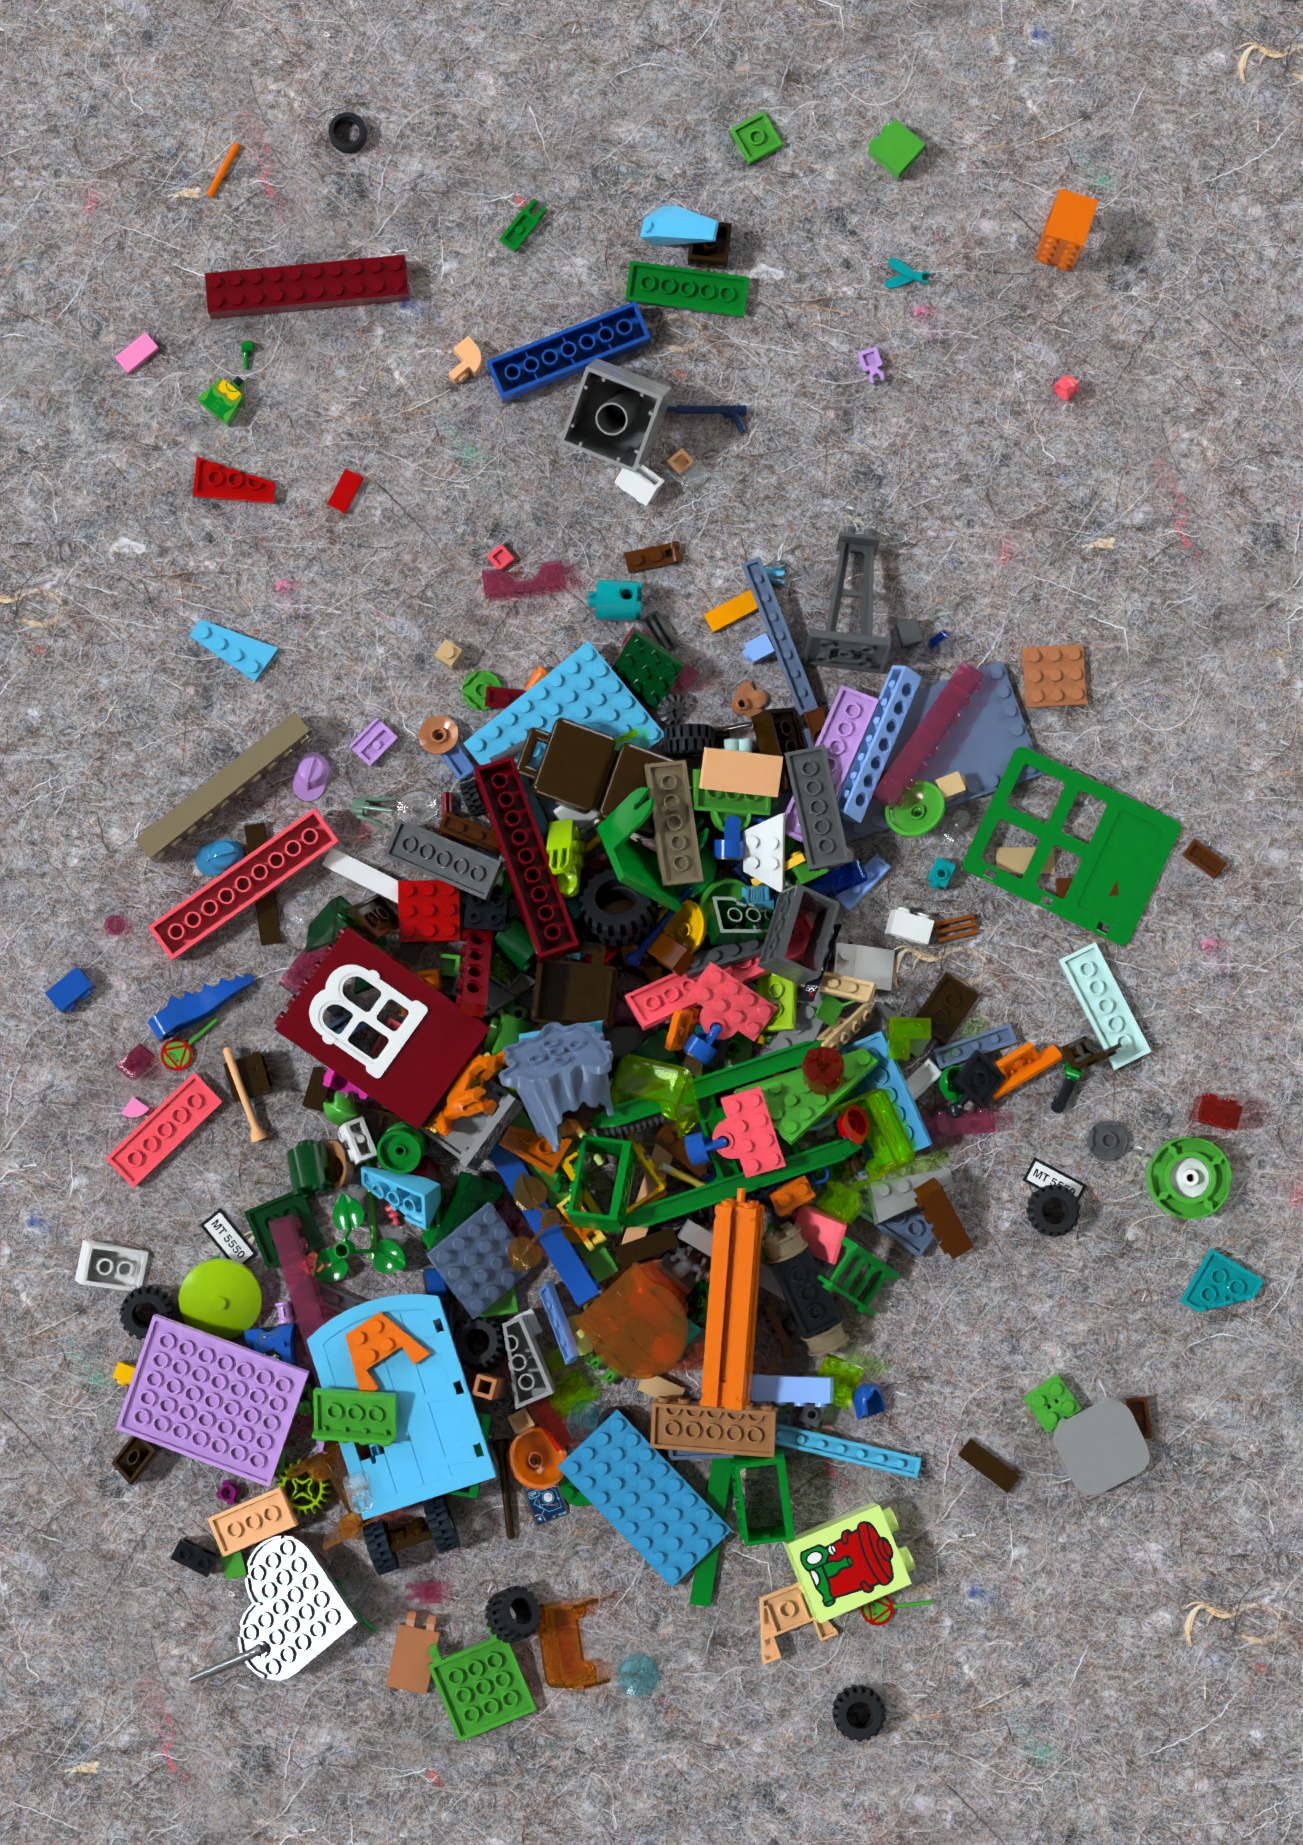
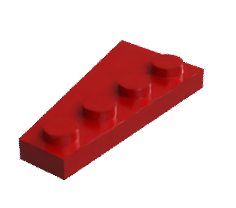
M197 456L193 488L194 498L274 504L276 488L274 482L242 473L239 470L231 469Z

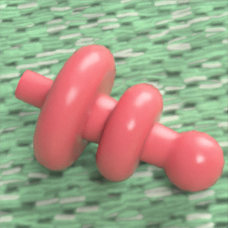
M389 1203L384 1207V1210L390 1212L388 1217L393 1218V1225L399 1226L400 1220L398 1216L401 1215V1212L398 1210L394 1211L390 1208L391 1204Z

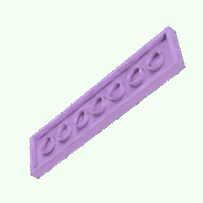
M843 685L839 689L815 746L825 745L836 799L879 702L877 698ZM792 796L785 812V835L803 842L794 796Z

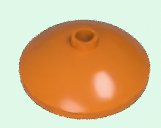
M529 1428L514 1438L509 1448L508 1460L513 1475L520 1483L531 1489L544 1490L556 1485L564 1476L557 1466L567 1457V1453L563 1443L554 1433L543 1428ZM530 1459L535 1461V1465L531 1464Z

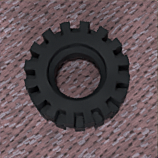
M475 779L460 784L462 798L471 817L476 818L486 814Z

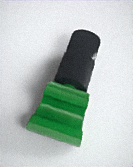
M1067 1060L1063 1068V1075L1066 1078H1062L1051 1104V1109L1055 1113L1063 1112L1076 1082L1074 1080L1078 1081L1084 1070H1080L1079 1067L1071 1070Z

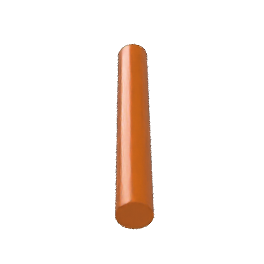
M233 142L206 193L208 197L213 198L241 147L238 143Z

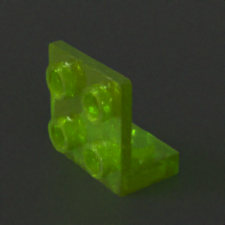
M829 1354L824 1358L816 1376L834 1377L833 1402L831 1404L849 1410L853 1399V1392L865 1368Z

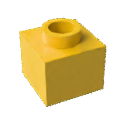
M119 1361L112 1378L118 1379V1384L129 1386L136 1366Z

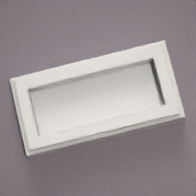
M929 1058L906 1080L914 1101L941 1076L942 1071Z

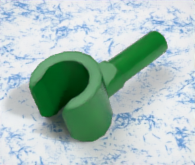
M251 340L241 344L244 356V370H248V352L254 351Z

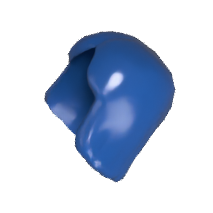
M864 1384L854 1390L852 1400L857 1419L878 1414L886 1409L878 1386Z

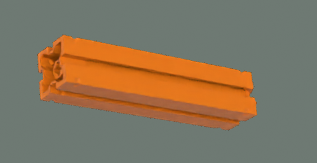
M737 1188V1198H726V1200H722L721 1203L715 1205L716 1217L713 1230L702 1397L700 1406L725 1407V1409L740 1411L750 1404L764 1225L763 1214L765 1212V1205L759 1204V1201L747 1200L745 1202L746 1188Z

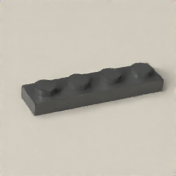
M761 940L722 945L693 954L696 959L685 972L687 978L701 975L710 962L722 969L760 957L763 944Z

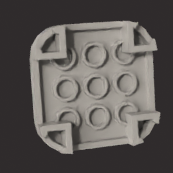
M1108 1396L1101 1398L1102 1402L1066 1420L1063 1417L1057 1422L1058 1425L1052 1437L1053 1444L1063 1461L1071 1481L1080 1492L1086 1495H1097L1141 1473L1149 1463V1449L1132 1412L1123 1401L1109 1398Z

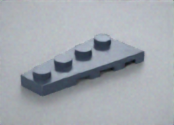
M863 1193L854 1206L853 1212L874 1226L869 1196ZM909 1211L874 1226L918 1258L921 1257L934 1237L930 1230L933 1228L932 1224L928 1225L922 1215Z

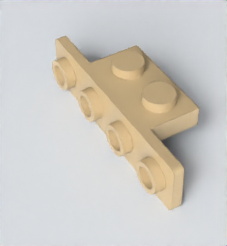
M864 1003L848 1019L839 1017L833 1028L829 1026L817 1037V1040H825L821 1043L824 1061H828L871 1020L870 1004Z

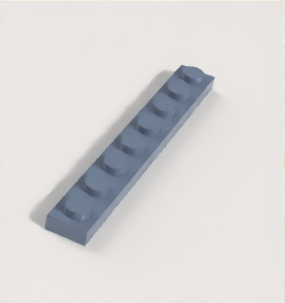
M759 556L741 563L799 715L817 709L818 705L761 557Z

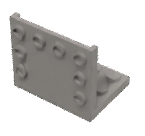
M454 1079L422 1123L420 1129L459 1158L462 1165L477 1171L522 1110L524 1104L493 1080L489 1079L484 1084V1089L489 1091L490 1088H493L502 1093L500 1096L502 1098L497 1104L499 1108L495 1114L489 1115L487 1118L478 1113L471 1116H462L453 1120L452 1131L448 1136H443L439 1132L434 1134L430 1129H426L425 1125L447 1103V1097L454 1084Z

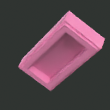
M145 332L119 353L115 359L130 374L159 350V347Z

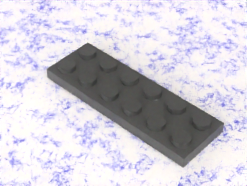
M825 745L785 753L809 872L850 863Z
M400 818L384 856L488 901L504 865L499 860Z

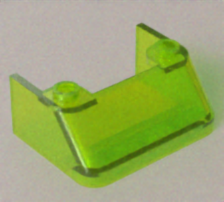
M626 1054L619 1061L610 1086L612 1106L632 1100L633 1097L659 1103L662 1114L666 1118L676 1120L678 1137L683 1138L699 1121L693 1077L690 1071L681 1066L631 1054Z
M881 1088L873 1089L830 1109L823 1116L825 1117L836 1111L841 1116L850 1105L860 1106L868 1116L870 1128L866 1139L875 1157L868 1160L865 1165L869 1178L854 1185V1190L911 1164L915 1159L914 1150L888 1094Z

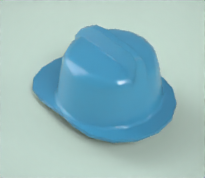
M222 839L206 844L196 854V866L205 875L213 876L224 873L243 859V849L239 843L231 839Z

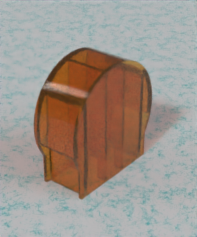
M636 1262L574 1321L591 1339L597 1356L608 1369L625 1378L638 1380L659 1376L673 1367L682 1356L689 1335L688 1315L680 1298L666 1285L652 1280Z

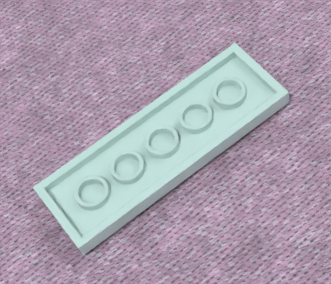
M1096 942L1058 960L1103 1050L1118 1043L1121 1044L1122 1047L1116 1049L1117 1054L1108 1057L1114 1070L1151 1052Z

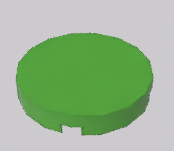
M476 671L467 676L463 683L462 694L468 706L478 711L494 708L485 707L487 686L502 688L501 682L496 675L489 671Z

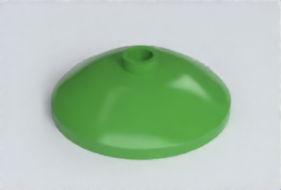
M926 781L905 783L898 787L887 801L885 808L887 823L895 833L904 837L925 835L932 831L941 821L945 811V800L940 790L932 783Z
M724 878L714 882L704 891L699 901V907L705 916L707 932L711 897H734L737 900H742V887L747 886L745 883L734 878Z

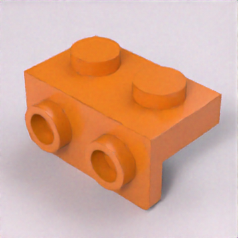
M804 1174L797 1176L767 1194L775 1208V1214L780 1217L791 1215L795 1208L809 1204L812 1201L811 1199L816 1196Z

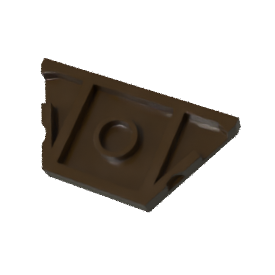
M362 1107L365 1123L376 1150L378 1142L391 1125L397 1122H406L396 1114ZM424 1133L426 1141H428L430 1137Z

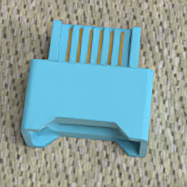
M761 884L742 887V900L737 901L745 904L750 902L755 904V907L765 910L767 908L774 910V900L769 897L768 885Z

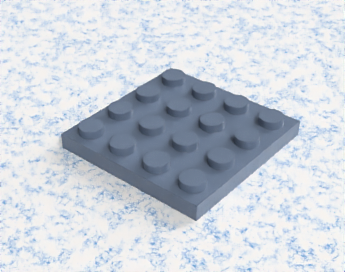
M490 1202L482 1206L426 1254L471 1319L479 1316L535 1267Z

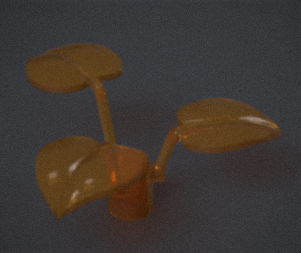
M521 1173L518 1176L513 1188L515 1204L523 1211H529L534 1207L535 1210L543 1213L540 1218L542 1228L531 1241L525 1236H519L513 1239L508 1246V1258L512 1270L523 1272L535 1267L540 1262L543 1250L534 1243L546 1228H553L556 1224L563 1226L562 1235L571 1243L585 1241L596 1230L574 1227L566 1212L563 1213L561 1219L556 1210H546V1208L538 1207L547 1198L546 1186L537 1178L525 1173Z

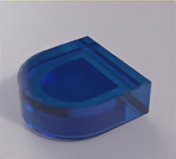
M942 630L931 638L928 644L934 649L950 635L946 630Z

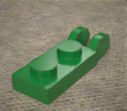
M533 199L525 209H522L499 238V242L514 253L525 242L548 210V208L543 206L535 216L530 214L537 206L538 201L536 199Z

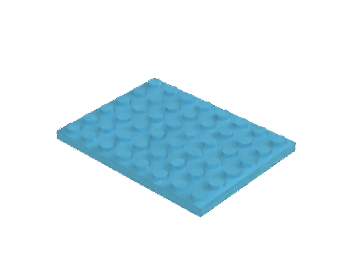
M588 641L463 744L480 765L491 763L490 757L525 740L530 728L536 727L551 732L553 724L558 718H565L613 736L616 740L615 750H619L625 742L650 749L664 737V732ZM537 742L530 762L531 766L538 768L546 747L545 743ZM520 775L525 792L530 796L529 804L542 837L549 830L548 821L536 796L531 793V785L528 778ZM547 801L556 821H558L553 810L560 805Z

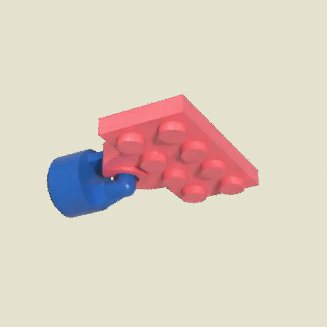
M710 962L687 995L703 1006L699 1015L702 1029L697 1036L692 1033L683 1046V1051L704 1066L709 1065L718 1050L711 1046L715 1039H727L739 1031L752 1041H755L777 1007Z
M761 1086L721 1097L726 1118L716 1125L713 1135L705 1137L703 1131L685 1136V1139H683L687 1158L693 1166L710 1162V1152L717 1151L723 1157L729 1159L739 1158L746 1178L786 1166Z

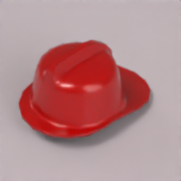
M850 1105L839 1116L837 1121L840 1136L850 1139L855 1144H862L864 1142L870 1125L866 1112L860 1106Z

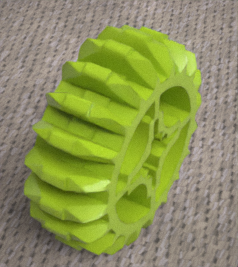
M299 1459L297 1461L298 1466L293 1461L290 1462L291 1470L287 1466L283 1468L286 1475L279 1473L278 1477L283 1481H276L275 1484L284 1487L293 1511L295 1508L297 1509L296 1513L298 1516L301 1515L302 1510H304L305 1516H308L309 1508L313 1513H316L317 1508L315 1505L321 1509L324 1507L321 1500L327 1502L329 1498L324 1494L331 1493V1490L325 1488V1486H330L332 1483L331 1481L325 1482L324 1479L326 1478L319 1474V1470L316 1469L318 1462H314L311 1467L310 1459L306 1460L305 1465H303L302 1459ZM308 1471L312 1475L307 1479H302L294 1472ZM289 1478L295 1486V1491L291 1496L287 1490ZM316 1479H318L320 1485L318 1497L312 1489V1483ZM309 1480H311V1482L308 1484V1487L306 1488L308 1489V1492L306 1490H303L299 1494H296L299 1491V1488L301 1487L299 1486V1483L303 1485L304 1483H307ZM299 1496H305L313 1502L301 1504L295 1500Z

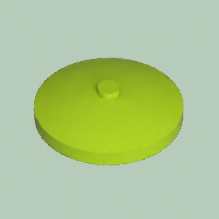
M225 1258L210 1259L195 1266L184 1278L179 1292L180 1312L188 1326L222 1339L237 1337L243 1334L244 1330L249 1329L257 1320L262 1305L261 1287L253 1272L245 1265Z

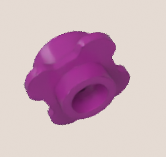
M225 1480L222 1482V1487L217 1491L216 1496L218 1499H222L227 1504L232 1505L235 1502L236 1495L241 1492V1488L232 1485L229 1480Z

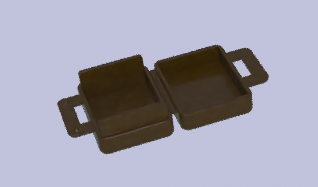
M558 718L553 724L551 732L536 727L529 729L515 770L519 775L534 780L531 786V793L534 796L582 814H588L593 809L598 810L597 819L604 821L633 791L641 787L647 788L645 764L678 760L630 742L623 743L619 750H615L616 740L613 736L565 718ZM539 741L545 743L546 747L538 768L530 766V762ZM690 785V792H691V799H692V785ZM648 795L643 800V802L640 805H638L637 809L639 808V806H641L643 803L649 800ZM651 814L634 833L650 839L655 838Z
M578 940L579 948L575 953L592 954V963L565 960L566 955L541 963L537 962L531 1018L533 1021L539 1022L538 1028H533L530 1032L542 1030L543 1026L551 1022H559L563 1026H569L575 1023L603 1020V1030H610L613 1027L620 971L616 966L604 965L606 951L604 944ZM604 1036V1041L611 1042V1039L608 1036ZM582 1102L578 1110L563 1112V1118L583 1120L586 1117L587 1104Z

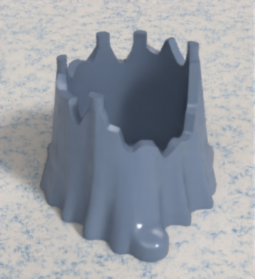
M551 1022L543 1026L537 1036L523 1038L519 1042L505 1046L502 1049L505 1054L504 1060L509 1067L499 1073L500 1082L505 1087H514L517 1090L538 1138L544 1136L551 1144L553 1152L561 1150L559 1146L561 1143L559 1124L563 1121V1112L578 1110L582 1102H585L587 1106L598 1108L600 1102L601 1105L605 1106L608 1116L614 1114L608 1072L612 1069L611 1062L613 1059L611 1042L604 1041L603 1033H596L595 1027L585 1023L563 1026L559 1022Z

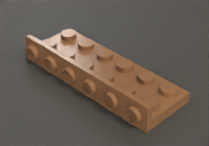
M659 1396L658 1399L652 1402L650 1448L771 1458L775 1456L778 1408H773L772 1404H761L760 1407L752 1406V1403H750L740 1411L725 1409V1407L700 1406L701 1399L699 1402H695L685 1397L678 1398V1400H670L669 1396Z

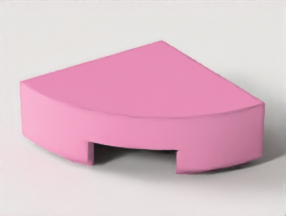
M132 1097L121 1114L127 1117H139L146 1114L150 1108L135 1097Z

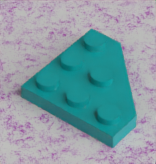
M1209 1248L1179 1302L1196 1312H1201L1253 1299L1264 1280Z

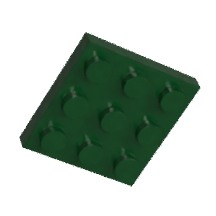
M636 629L612 667V670L633 695L657 711L660 701L668 695L686 663Z
M293 1191L244 1211L267 1269L325 1245L307 1199H304V1196H294Z

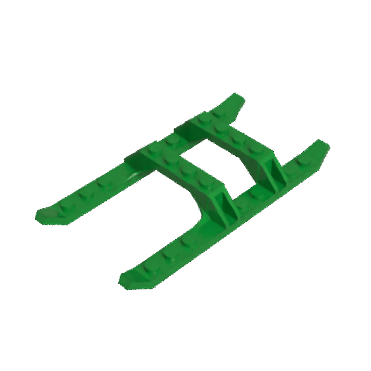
M825 1040L804 1041L612 1106L614 1112L612 1116H608L605 1109L591 1118L593 1128L617 1127L676 1106L691 1104L696 1110L705 1137L713 1135L714 1129L719 1123L713 1094L748 1082L753 1084L773 1077L772 1074L810 1062L822 1054L821 1043ZM779 1136L777 1138L786 1166L748 1178L745 1177L744 1172H739L735 1159L723 1157L717 1151H712L710 1154L717 1174L713 1181L639 1207L625 1216L626 1227L651 1226L726 1200V1198L736 1197L737 1188H746L745 1193L813 1171L845 1160L861 1149L862 1146L861 1144L853 1143L850 1139H839L798 1153L795 1143L790 1145Z

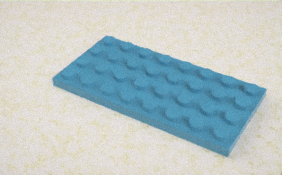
M618 1409L557 1466L671 1587L732 1530L657 1449L650 1448V1442Z

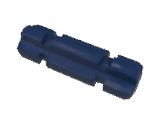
M735 863L731 871L736 878L747 886H753L751 882L752 877L743 871V865Z

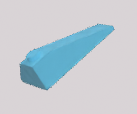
M676 205L662 206L644 218L640 238L654 246L715 242L719 222Z

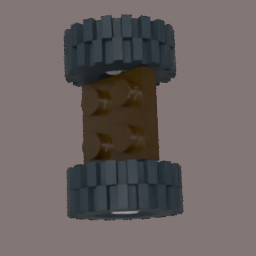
M444 1497L424 1503L425 1518L421 1516L413 1519L411 1523L395 1525L390 1531L383 1518L363 1525L362 1530L367 1550L375 1571L379 1576L399 1569L396 1551L429 1539H434L435 1546L440 1554L460 1547L457 1528Z

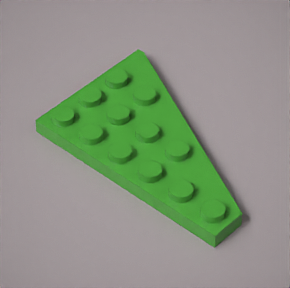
M862 1048L831 1058L828 1061L818 1062L737 1088L733 1093L761 1086L775 1132L792 1145L878 1065V1060Z

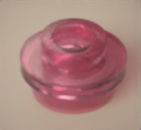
M112 915L105 920L104 928L108 934L116 936L124 931L125 922L120 916ZM113 922L118 923L117 929L112 928Z
M303 1415L301 1418L293 1420V1430L299 1435H306L313 1428V1420L310 1416ZM305 1421L307 1426L303 1428L299 1425V1422Z

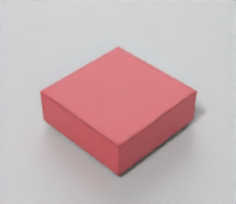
M503 544L487 556L499 572L515 561V558Z

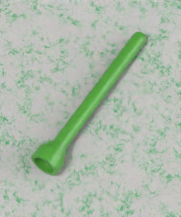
M371 1161L364 1162V1166L372 1167ZM366 1189L371 1241L369 1249L377 1250L379 1237L375 1195ZM368 1253V1259H373L375 1253Z

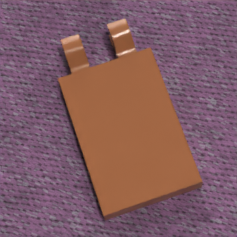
M409 1610L406 1624H399L386 1686L427 1695L431 1677L428 1663L433 1662L428 1649L432 1644L437 1643L438 1645L440 1631H435L437 1616L429 1614L426 1628L414 1626L417 1611Z

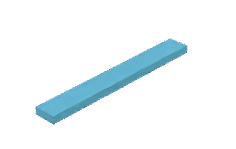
M776 1423V1445L918 1479L922 1458Z

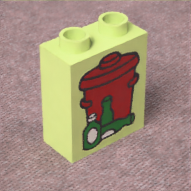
M872 1502L795 1535V1540L782 1542L812 1617L818 1623L825 1622L912 1584L908 1572L916 1569L915 1564L906 1546L897 1549L892 1533L899 1531L900 1528L890 1507L882 1510L880 1505Z

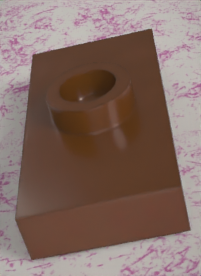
M1196 839L1192 840L1181 855L1214 880L1227 864V862Z

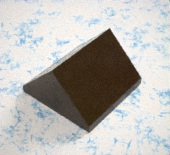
M132 1435L111 1464L130 1485H134L162 1449L154 1443Z

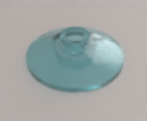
M581 1400L572 1407L567 1419V1430L572 1439L584 1441L597 1428L599 1413L593 1402Z
M632 1654L626 1657L618 1667L617 1679L619 1685L626 1693L632 1696H643L650 1693L658 1682V1668L655 1662L644 1654ZM640 1673L642 1675V1678L640 1680H636L634 1678V1674Z

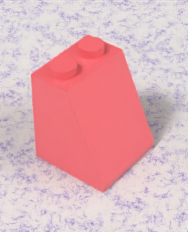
M810 1205L795 1208L791 1220H794L793 1225L801 1226L800 1234L803 1240L808 1242L812 1255L836 1265L842 1245L840 1242L844 1237L847 1227V1216Z

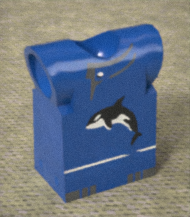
M296 1323L278 1325L271 1331L263 1328L244 1330L249 1349L298 1367L295 1346Z

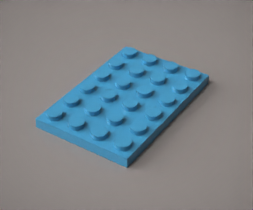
M884 1030L847 1045L835 1054V1057L864 1048L878 1060V1065L855 1086V1089L851 1091V1096L841 1103L839 1113L835 1118L837 1123L839 1116L850 1105L860 1106L868 1116L870 1128L864 1139L867 1162L864 1163V1169L858 1170L859 1175L933 1144ZM859 1149V1150L856 1151L855 1153H858V1155L861 1156V1155H860V1149Z

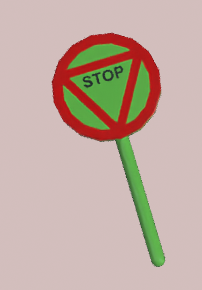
M218 1018L213 1019L188 1043L179 1038L166 1042L160 1053L164 1066L174 1071L187 1068L193 1058L190 1045L218 1021Z
M884 1595L861 1605V1613L868 1623L880 1626L886 1624L891 1619L893 1610L896 1608L931 1605L933 1601L893 1605L892 1600L887 1595Z

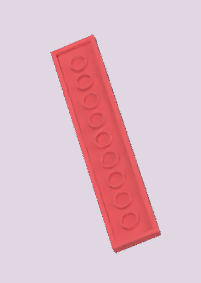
M806 914L796 918L793 927L795 933L791 935L785 958L792 962L804 958L813 924ZM762 939L761 942L764 946L765 939ZM760 957L722 968V970L744 985L771 973L758 967ZM672 973L624 995L625 1001L643 1031L672 1018L674 1010L692 1009L699 1006L700 1004L687 995L701 975L688 979L686 973L682 977Z

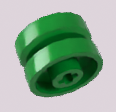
M397 1122L387 1129L378 1142L376 1150L378 1160L390 1172L397 1174L408 1173L416 1168L426 1152V1136L420 1128L416 1129L408 1122Z

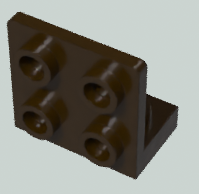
M1083 1036L1061 1048L1071 1070L1077 1067L1082 1070L1117 1054L1116 1049L1122 1046L1118 1043L1094 1054L1090 1041L1087 1040L1086 1036Z
M262 1051L254 1052L252 1055L235 1060L249 1098L274 1091ZM226 1062L223 1065L234 1102L241 1101Z

